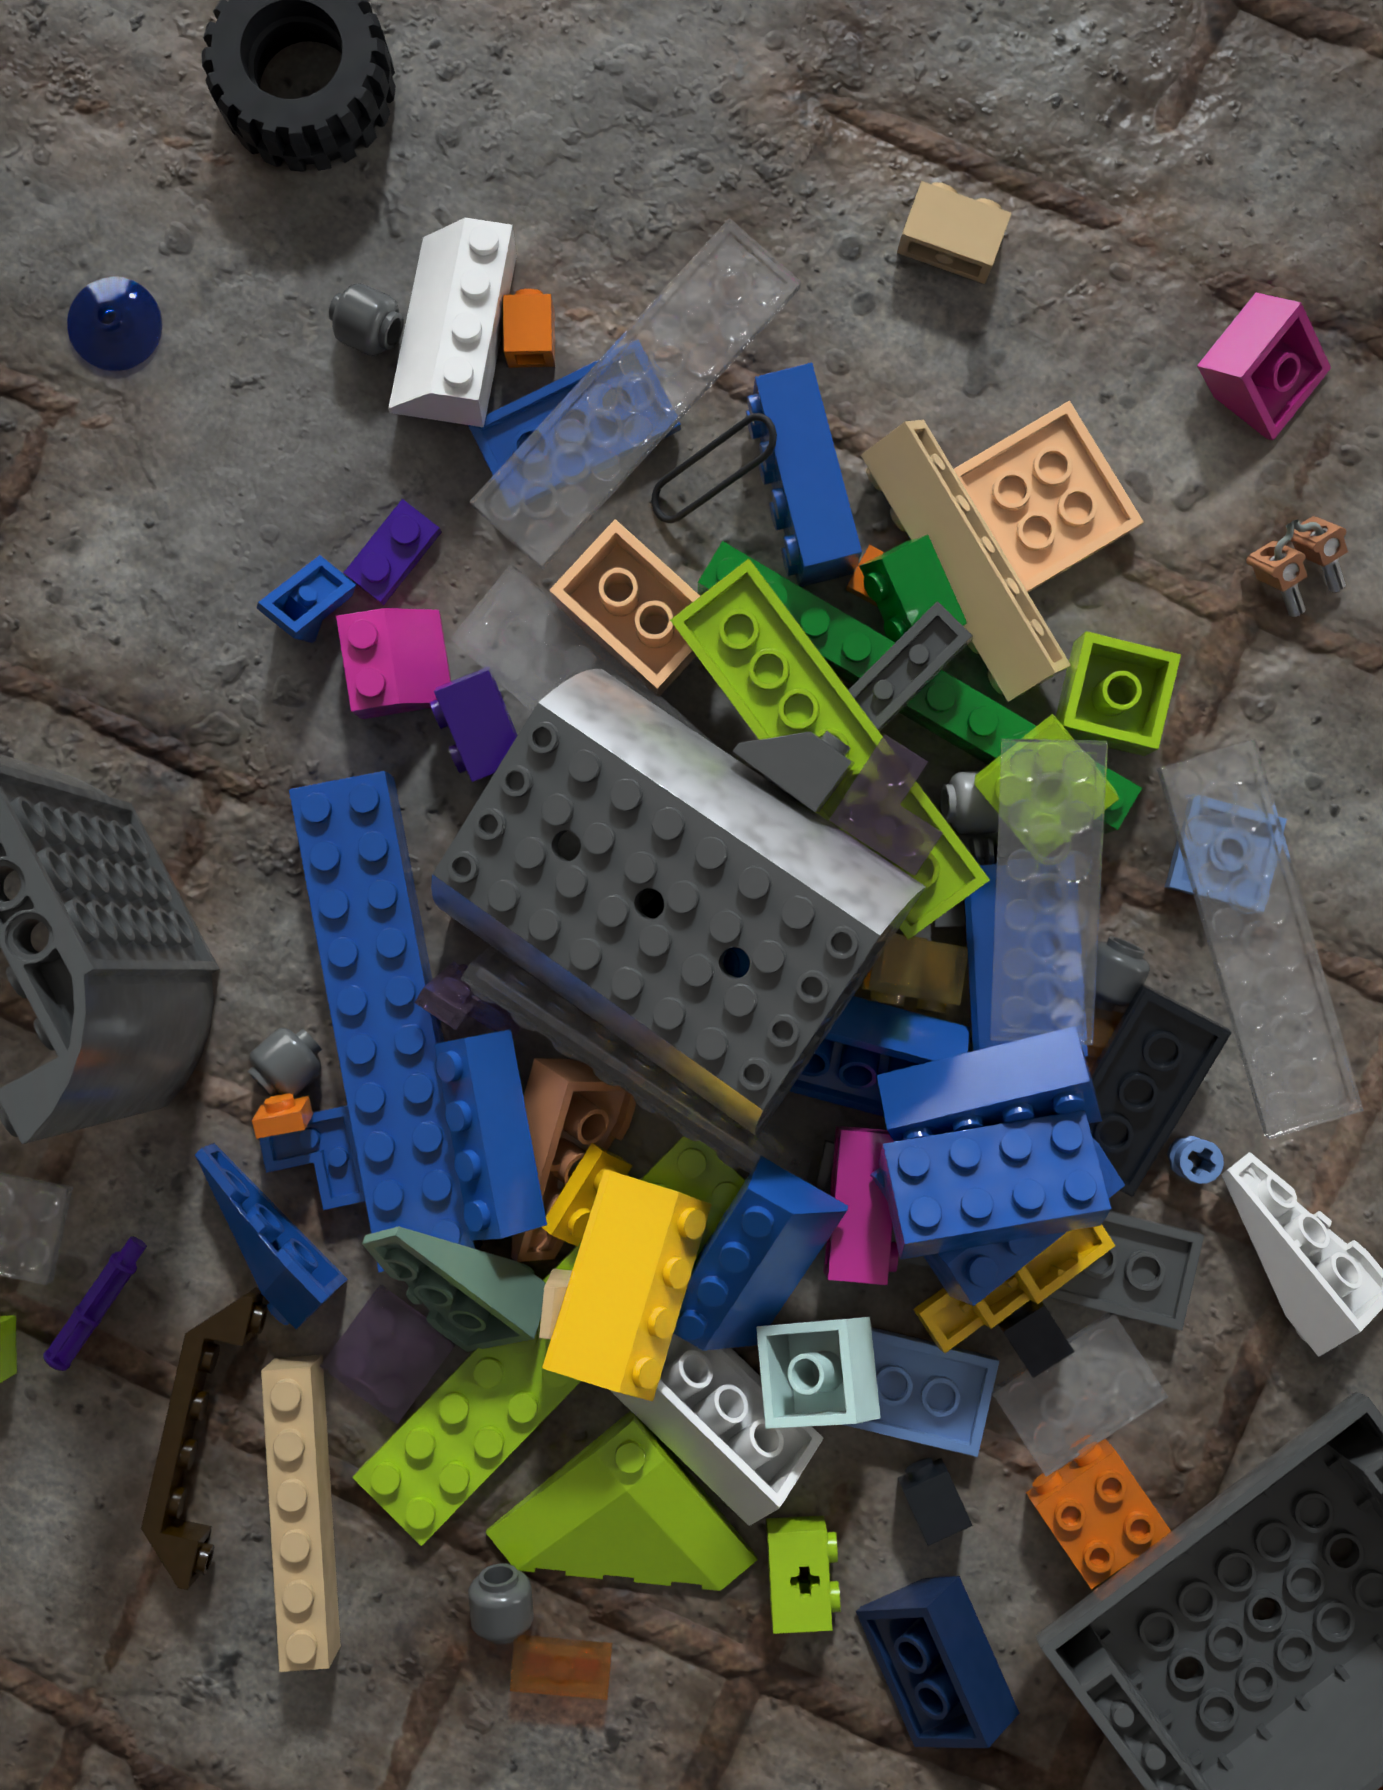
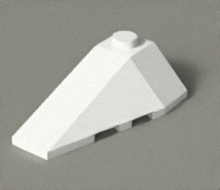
M1247 1153L1221 1175L1285 1316L1295 1327L1298 1335L1309 1344L1319 1357L1360 1333L1383 1309V1269L1358 1242L1353 1240L1347 1244L1329 1229L1332 1221L1321 1211L1315 1214L1307 1211L1297 1202L1295 1190L1252 1153Z

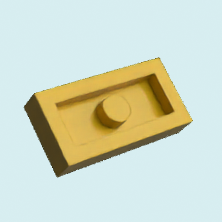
M591 1143L546 1216L547 1225L542 1226V1228L550 1235L578 1247L582 1241L604 1169L627 1176L632 1165L620 1156Z

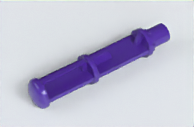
M130 1236L121 1251L111 1255L109 1262L80 1304L75 1307L73 1314L55 1340L45 1350L43 1359L48 1366L58 1371H65L71 1366L75 1356L93 1330L100 1324L102 1317L129 1278L136 1272V1262L147 1247L142 1240Z

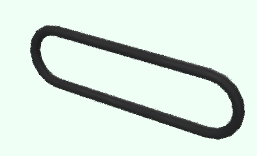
M753 413L746 416L662 477L655 485L651 499L652 508L657 518L664 523L680 521L767 460L773 453L777 441L776 428L772 420L762 413ZM761 421L765 423L770 437L767 449L761 455L676 515L666 516L662 513L658 499L661 488L751 422Z

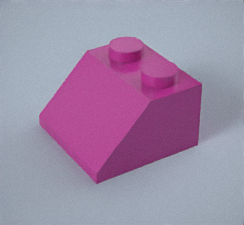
M1261 293L1253 295L1197 365L1213 397L1266 439L1273 441L1331 369L1302 303Z
M381 608L336 616L351 712L359 718L368 719L431 708L430 702L437 699L434 693L436 687L451 682L439 610Z

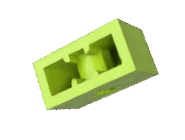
M824 1516L766 1518L773 1634L833 1631L832 1613L841 1612L839 1582L830 1581L829 1563H838L836 1532H827ZM809 1566L808 1580H799V1567Z

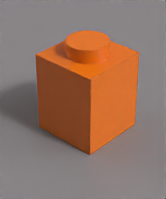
M520 289L515 292V295H503L504 354L509 368L555 367V310L551 294H543L542 291L537 289Z

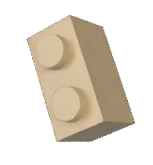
M921 181L905 224L897 253L985 284L1012 213L1003 210L998 203L985 198L974 200L960 195L950 185L940 182L930 184Z

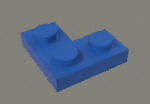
M348 1105L313 1112L305 1130L259 1138L266 1173L314 1163L323 1210L365 1201Z

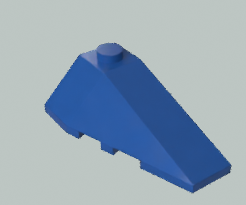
M215 1143L202 1147L195 1154V1157L261 1294L269 1301L267 1304L268 1310L279 1322L284 1325L290 1323L297 1330L348 1279Z

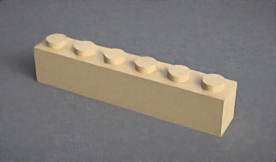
M924 420L905 421L861 454L862 459L867 465V477L871 484L885 495L892 507L890 509L891 517L898 528L907 532L911 540L929 535L967 621V624L963 627L973 635V639L967 645L973 652L980 654L989 669L988 678L993 688L999 694L1004 695L1009 702L1026 694L1071 666Z
M323 1355L274 1358L261 1370L279 1672L329 1669L341 1647Z

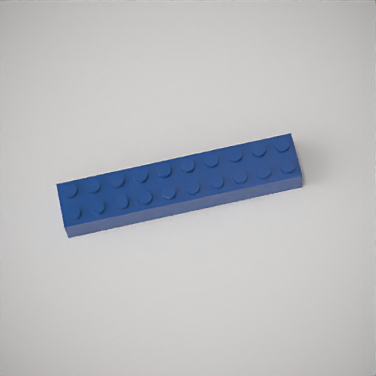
M380 771L289 789L371 1234L400 1226L479 1250L483 1245L482 1240L470 1241L469 1230L464 1220L463 1197L459 1177L455 1170V1154L450 1127L445 1116L446 1105L441 1078L436 1067L437 1056L434 1044L444 1042L395 778L386 771ZM377 1262L378 1272H383L384 1269Z

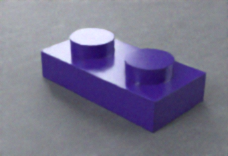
M401 499L343 573L378 602L385 605L442 531L440 527L405 500Z

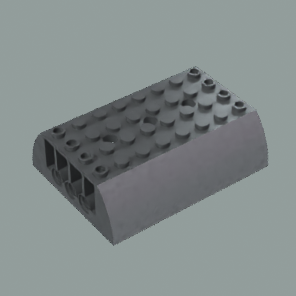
M591 669L576 674L553 689L537 703L433 872L431 884L433 900L442 911L754 1135L762 1133L926 888V886L603 669ZM567 831L574 832L581 842L580 853L571 861L563 858L558 849L559 839ZM650 888L659 891L664 899L663 912L655 919L646 916L640 907L642 894ZM732 947L742 949L749 957V970L743 977H734L725 969L724 957Z

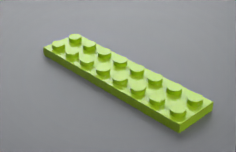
M750 559L743 562L670 620L759 740L804 732H812L821 738L827 730L851 748L846 757L855 764L822 809L815 813L926 886L899 927L908 940L990 881L989 877Z

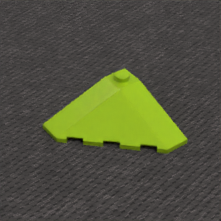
M631 1410L491 1525L485 1532L512 1566L519 1571L535 1572L536 1568L566 1571V1576L603 1579V1575L634 1578L635 1583L671 1586V1582L699 1584L702 1585L704 1590L721 1591L758 1560L756 1554L671 1449Z

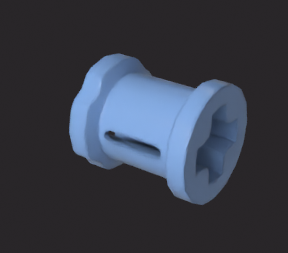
M1195 1136L1177 1138L1170 1145L1167 1153L1171 1170L1178 1176L1198 1184L1214 1181L1221 1174L1224 1166L1223 1155L1220 1149L1214 1143ZM1192 1151L1197 1152V1156L1202 1159L1199 1167L1193 1166L1192 1161L1188 1159Z

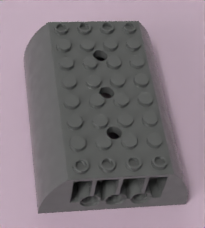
M1358 1392L1352 1393L1036 1634L1037 1642L1042 1651L1146 1790H1378L1383 1786V1416L1369 1397ZM1341 1538L1351 1539L1352 1552L1350 1556L1343 1561H1333L1330 1556L1333 1543ZM1268 1597L1275 1600V1611L1270 1618L1266 1620L1253 1618V1607L1259 1599ZM1185 1657L1196 1658L1199 1665L1193 1677L1180 1679L1175 1676V1666L1181 1659Z

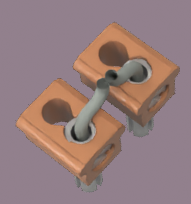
M1316 516L1310 517L1301 524L1299 520H1294L1287 524L1286 535L1280 541H1271L1250 554L1246 559V563L1253 567L1258 580L1281 591L1288 613L1292 617L1300 616V613L1303 614L1306 610L1298 588V583L1307 578L1303 564L1305 559L1322 567L1329 591L1338 592L1346 585L1338 560L1339 557L1348 552L1344 540L1347 531L1341 526ZM1289 541L1293 542L1295 549L1286 546Z

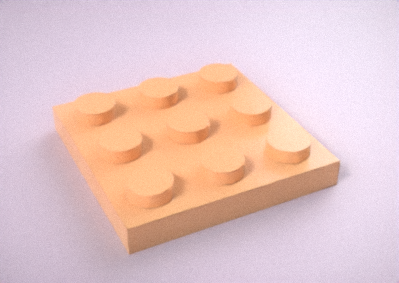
M1070 400L954 468L955 473L1027 593L1144 523Z

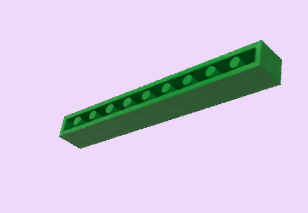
M724 541L721 542L698 581V594L703 595L743 562L750 559L836 675L851 685H854L895 644L892 640ZM943 670L899 712L987 765L1036 727L1033 723ZM1090 758L1114 787L1119 797V800L1088 823L1102 833L1107 834L1119 829L1142 788Z

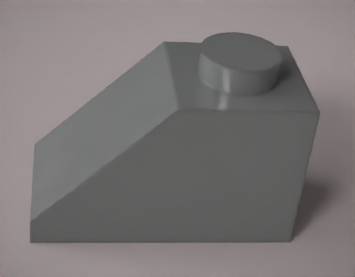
M827 730L821 738L812 732H804L738 743L733 750L735 754L814 812H819L855 764L846 757L851 748Z

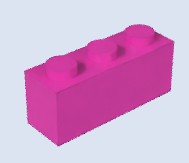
M836 1126L830 1196L848 1205V1209L825 1245L823 1273L828 1280L888 1285L889 1272H896L899 1253L896 1242H891L893 1225L888 1202L870 1175L880 1168L879 1159L883 1144L894 1142L887 1130Z

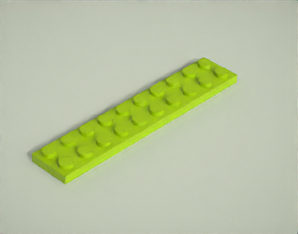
M692 1127L640 1179L712 1204L697 1256L745 1182V1179ZM581 1242L554 1269L573 1270ZM550 1273L542 1281L546 1283ZM541 1319L535 1338L532 1340L485 1349L477 1348L352 1477L420 1546L445 1523L581 1382L580 1380L542 1368L551 1339L539 1338Z

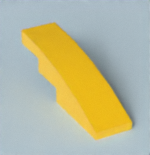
M1102 1224L1101 1226L1068 1231L975 1306L949 1296L945 1288H942L913 1310L937 1347L944 1353H947L981 1326L986 1325L992 1329L1029 1300L1039 1304L1115 1247V1244Z

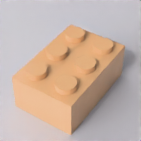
M616 519L549 590L553 602L657 697L669 687L696 657L693 650L670 620L699 598L700 595Z

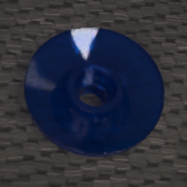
M107 277L90 283L77 294L68 312L67 330L74 349L85 361L103 370L122 371L141 364L156 349L162 333V316L156 300L142 285L123 277ZM116 312V318L112 323H102L103 318L108 313Z

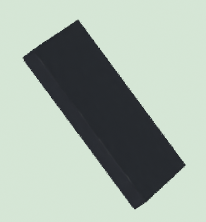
M1143 983L1090 1071L1102 1122L1089 1123L1092 1137L1099 1143L1124 1182L1125 1186L1120 1191L1131 1197L1134 1196L1232 1033L1223 1025Z

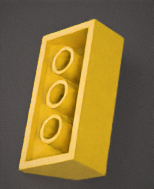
M604 1169L542 1368L618 1393L653 1401L712 1204L675 1190Z

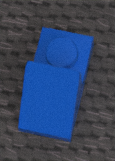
M319 555L260 600L256 609L294 639L313 643L316 641L323 619L353 596L357 584Z

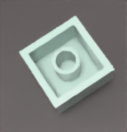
M870 1317L756 1327L766 1429L858 1424L881 1418Z

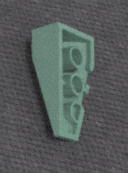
M400 1226L365 1235L362 1245L391 1278L405 1281L409 1286L406 1296L413 1304L423 1303L428 1308L429 1313L426 1320L432 1327L466 1352L475 1351L477 1348L485 1349L535 1338L541 1319L544 1286L546 1283L534 1274L531 1267L514 1260Z

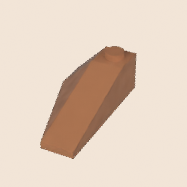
M534 1058L523 1097L546 1216L591 1143L608 1150L615 1138L622 1141L630 1127L643 1082L637 1078L574 1059ZM542 1227L512 1236L511 1258L517 1262L555 1259L564 1241L550 1235Z

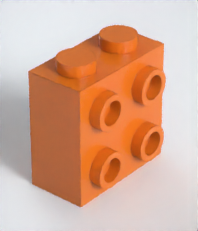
M1105 1438L1098 1443L1097 1441H1090L1079 1447L1073 1453L1072 1461L1059 1470L1052 1468L1040 1474L1034 1480L1033 1488L1026 1492L1091 1590L1171 1532L1117 1451Z

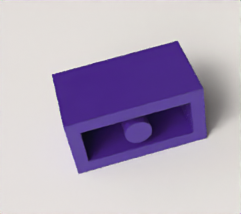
M489 666L436 687L434 693L437 699L430 702L440 729L449 726L456 744L449 746V751L459 774L467 771L472 782L495 773L518 736Z

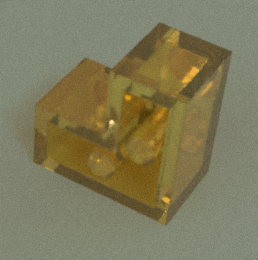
M895 933L859 989L871 991L870 1001L904 1006L905 997L918 999L917 1008L946 1013L947 1004L960 1005L968 958L967 947L927 941L926 938L914 936L908 940L905 935Z

